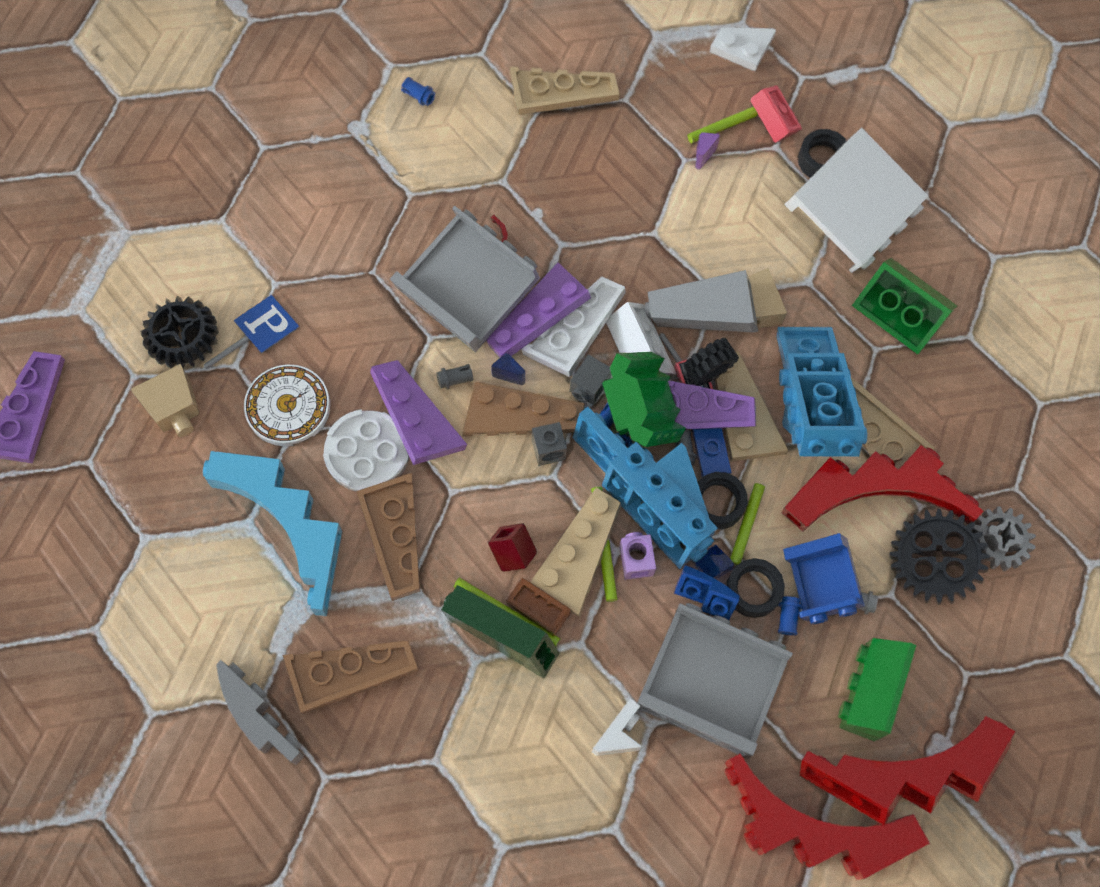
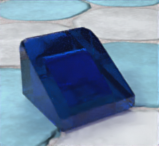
M509 353L504 354L492 364L491 371L493 377L518 385L525 384V370Z
M717 545L708 549V552L698 562L695 563L692 560L699 571L715 579L731 571L735 565Z

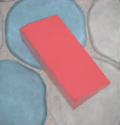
M777 85L764 88L751 98V103L774 142H779L802 130L800 123Z

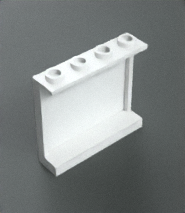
M861 127L784 205L791 212L799 207L855 263L849 269L852 273L860 267L863 270L866 269L876 259L873 254L877 250L879 252L883 251L892 242L889 237L893 233L895 235L899 234L908 225L905 220L909 216L911 218L915 217L924 208L921 203L928 195Z

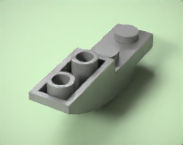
M220 660L216 665L222 693L231 714L241 730L259 751L266 754L274 746L291 763L297 765L304 757L298 750L302 744L290 733L284 737L277 730L280 723L268 712L262 716L270 706L264 700L268 694L255 682L249 686L242 679L246 674L234 662L228 666Z

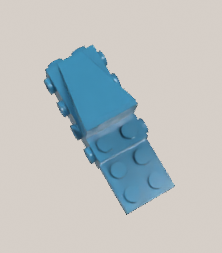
M777 327L776 337L783 364V369H780L779 384L784 386L783 402L785 408L782 426L792 435V443L797 444L799 456L859 457L862 444L867 442V428L864 426L861 408L858 405L856 390L852 384L851 373L848 369L844 353H839L833 328Z
M589 407L581 411L572 438L605 472L606 475L602 486L614 499L621 503V507L647 535L651 534V539L679 569L683 568L691 560L695 563L698 562L708 552L707 548L715 541L712 536L716 532L717 527L709 519L687 449L683 443L679 444L656 463L650 451L642 448L637 442L627 448L622 437L616 433L614 434L606 426V422L600 414L594 413ZM681 543L686 546L685 550L680 547Z

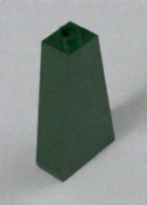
M459 585L444 600L441 611L449 621L542 678L546 677L560 654L545 631Z

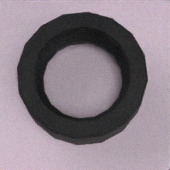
M818 129L810 132L804 138L798 154V165L802 172L811 178L823 166V164L817 163L811 158L809 154L810 148L826 146L837 152L847 142L845 137L830 129Z
M713 472L705 475L698 481L702 495L707 488L714 485L723 486L734 494L736 506L729 515L715 516L707 511L709 519L718 530L734 526L741 519L747 506V492L743 483L736 476L727 472Z
M753 558L744 560L735 566L727 579L726 586L739 595L738 581L741 576L752 571L765 575L772 585V595L769 600L764 604L753 605L744 601L740 596L734 609L743 616L758 618L768 615L779 605L784 596L785 584L782 574L775 565L766 560Z

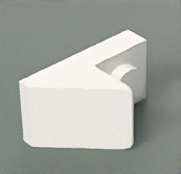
M631 698L594 746L593 754L600 756L634 752L641 749V745L623 732L624 729L630 732L639 720L640 716L636 712L640 705Z

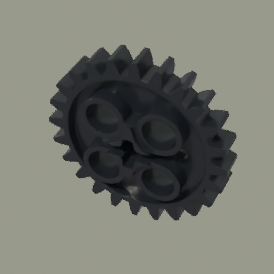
M937 509L936 516L931 517L929 511L925 510L924 519L922 520L914 514L913 525L904 521L903 526L906 532L896 531V536L901 541L891 542V546L898 551L890 552V558L898 560L891 565V569L901 571L896 575V581L906 580L903 590L906 591L913 587V598H917L923 593L925 594V603H928L931 597H936L938 605H941L943 597H947L950 604H953L954 595L956 594L964 600L966 598L965 589L975 593L976 587L973 581L980 584L983 583L984 578L978 572L987 573L989 567L981 562L989 561L990 555L981 553L988 548V543H978L983 537V532L973 534L974 522L965 526L964 515L955 520L953 519V511L950 510L947 517H942L940 509ZM921 536H926L931 539L932 544L927 548H922L915 541ZM950 537H958L963 545L954 549L946 544V540ZM936 551L942 552V562H936V557H934ZM912 554H918L927 557L912 558ZM965 555L967 558L961 560L960 558H955V556ZM924 564L932 569V573L927 577H921L915 572V569L919 565ZM952 565L958 566L962 569L963 575L958 578L950 577L946 569Z

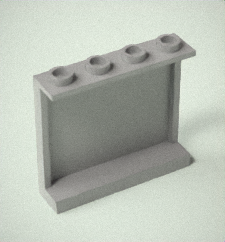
M454 206L452 210L456 216L403 276L396 271L390 280L399 291L476 353L537 283L540 277L536 271L537 265L527 256L522 258L516 254L517 249L507 240L503 242L496 238L497 234L486 224L482 227L476 223L477 218L470 211L465 209L462 212Z
M680 603L637 702L640 705L639 710L749 759L754 755L757 747V738L787 661L792 657L793 653L787 651V647L780 642L774 640L764 641L758 638V634L750 629L741 628L739 630L730 626V621L723 617L715 615L712 618L703 614V610L696 605L690 603L683 605Z

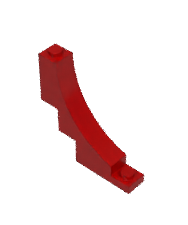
M985 716L979 726L955 746L928 757L906 761H875L844 754L837 766H834L827 758L807 751L801 761L799 776L885 825L901 798L908 800L931 814L948 786L978 802L1008 752L1015 731L1008 728L1004 723Z

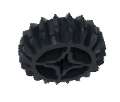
M177 296L175 302H171L166 298V305L161 307V305L156 304L155 308L157 311H148L150 320L143 321L145 328L141 331V336L144 339L142 341L143 346L148 350L149 356L155 359L158 364L163 365L166 363L168 368L181 364L184 369L185 364L189 363L190 366L195 367V360L199 358V360L205 361L203 354H212L213 349L210 345L217 344V338L215 337L219 334V329L216 326L217 320L212 315L210 308L204 307L203 303L199 300L194 302L188 296L183 302L182 298ZM178 326H180V328H181V330H182V332H181L182 339H181V338L179 337V335H178V333H180V332H179V329H178Z

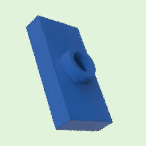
M722 428L691 429L701 476L704 477L713 472H727L731 474Z

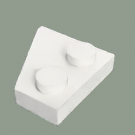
M721 27L711 45L710 52L756 71L775 36L776 30L773 28Z

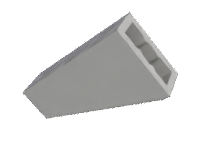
M746 270L648 292L649 302L645 303L648 318L653 319L657 327L758 332L751 283Z

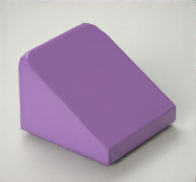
M701 132L696 152V169H701L714 154L718 147L720 134Z

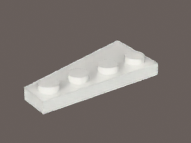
M600 277L587 289L591 299L541 334L531 345L527 344L522 348L523 355L570 377L625 295V287Z

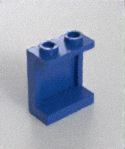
M841 533L783 549L785 560L791 563L800 604L802 605V611L799 612L800 619L807 622L810 621V624H820L827 622L828 616L839 614V617H847L857 614V609L865 607L848 539Z

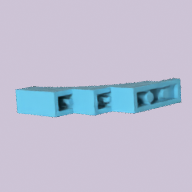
M211 451L209 460H206L203 466V476L212 488L227 490L254 501L276 518L286 530L294 547L300 578L304 584L315 585L314 588L310 587L307 604L311 606L310 609L315 615L327 616L343 532L339 523L310 520L313 498L310 492L306 490L281 488L285 468L280 459Z

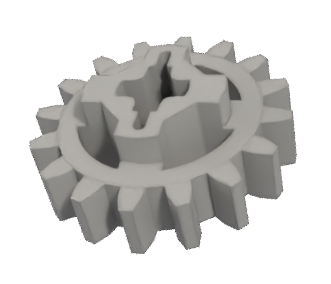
M1000 506L995 508L993 512L987 509L982 513V516H979L974 521L975 527L972 532L973 534L983 532V537L978 543H988V548L981 553L990 555V568L993 570L999 564L1003 571H1007L1011 566L1016 569L1022 565V562L1027 561L1031 557L1029 553L1035 549V545L1029 543V541L1033 540L1036 536L1027 531L1032 526L1031 523L1023 524L1021 522L1023 514L1014 517L1012 508H1009L1005 513H1003ZM991 522H999L997 526H987ZM1013 551H1016V554L1005 556V553L1007 552L1012 553Z

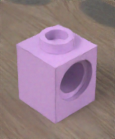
M633 532L625 535V538H621L619 548L624 580L654 576L656 565L651 534L643 535L641 532ZM633 549H639L644 553L645 557L641 560H636L630 556L629 552Z

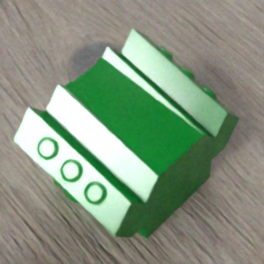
M651 351L617 353L610 366L612 378L604 380L602 383L617 432L621 436H630L631 440L644 447L679 442L686 427L675 422L681 409L676 407L668 381L671 376L659 371L665 358Z

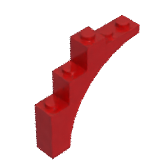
M920 445L899 470L894 466L895 463L889 456L883 453L880 455L877 451L869 457L853 476L849 473L850 469L846 464L838 459L835 461L830 457L790 500L781 513L804 532L819 517L840 505L861 498L882 495L903 496L929 502L949 512L952 510L953 515L958 518L964 515V522L966 524L974 522L983 513V510L978 507L979 503L975 498L968 494L964 495L955 488L956 484L952 479L937 473L944 465L938 453L929 447L925 448Z
M741 754L725 762L727 766L724 769L730 784L733 787L737 785L743 796L739 800L745 813L748 816L752 814L754 821L744 825L747 831L744 833V837L752 851L757 850L759 855L765 854L793 839L795 845L792 848L801 864L805 863L807 867H814L841 852L844 856L841 858L846 872L851 877L854 875L856 880H862L930 844L914 814L903 816L885 825L880 824L868 827L840 826L816 820L793 809L773 795L754 775Z

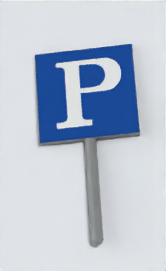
M270 295L233 320L246 336L206 362L204 368L208 369L249 340L262 354L300 327L278 301Z

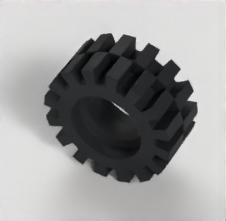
M721 338L707 344L705 348L699 349V352L694 353L691 356L692 358L687 359L683 366L694 384L702 386L706 382H711L714 378L717 379L720 377L719 375L727 372V369L732 368L737 363L739 356L728 340Z

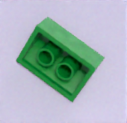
M892 258L882 263L852 304L855 309L916 354L921 352L958 306Z
M872 638L865 645L861 644L856 655V661L860 662L857 672H852L847 684V689L851 690L848 701H843L838 713V718L842 719L839 728L874 742L891 733L917 645L909 642Z

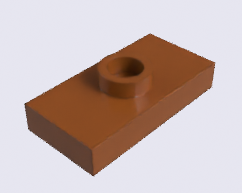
M523 577L505 600L507 605L554 636L572 612L569 607Z

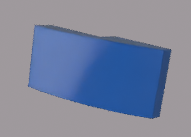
M686 565L682 570L674 594L702 603V612L723 617L728 621L740 597L715 578Z

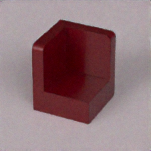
M524 523L502 526L488 541V545L499 568L503 572L525 569L537 554L536 547Z

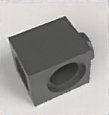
M588 354L570 380V392L574 398L580 402L585 403L587 401L594 405L604 390L603 381L611 378L610 367Z
M560 422L532 428V443L538 466L566 460L567 447Z

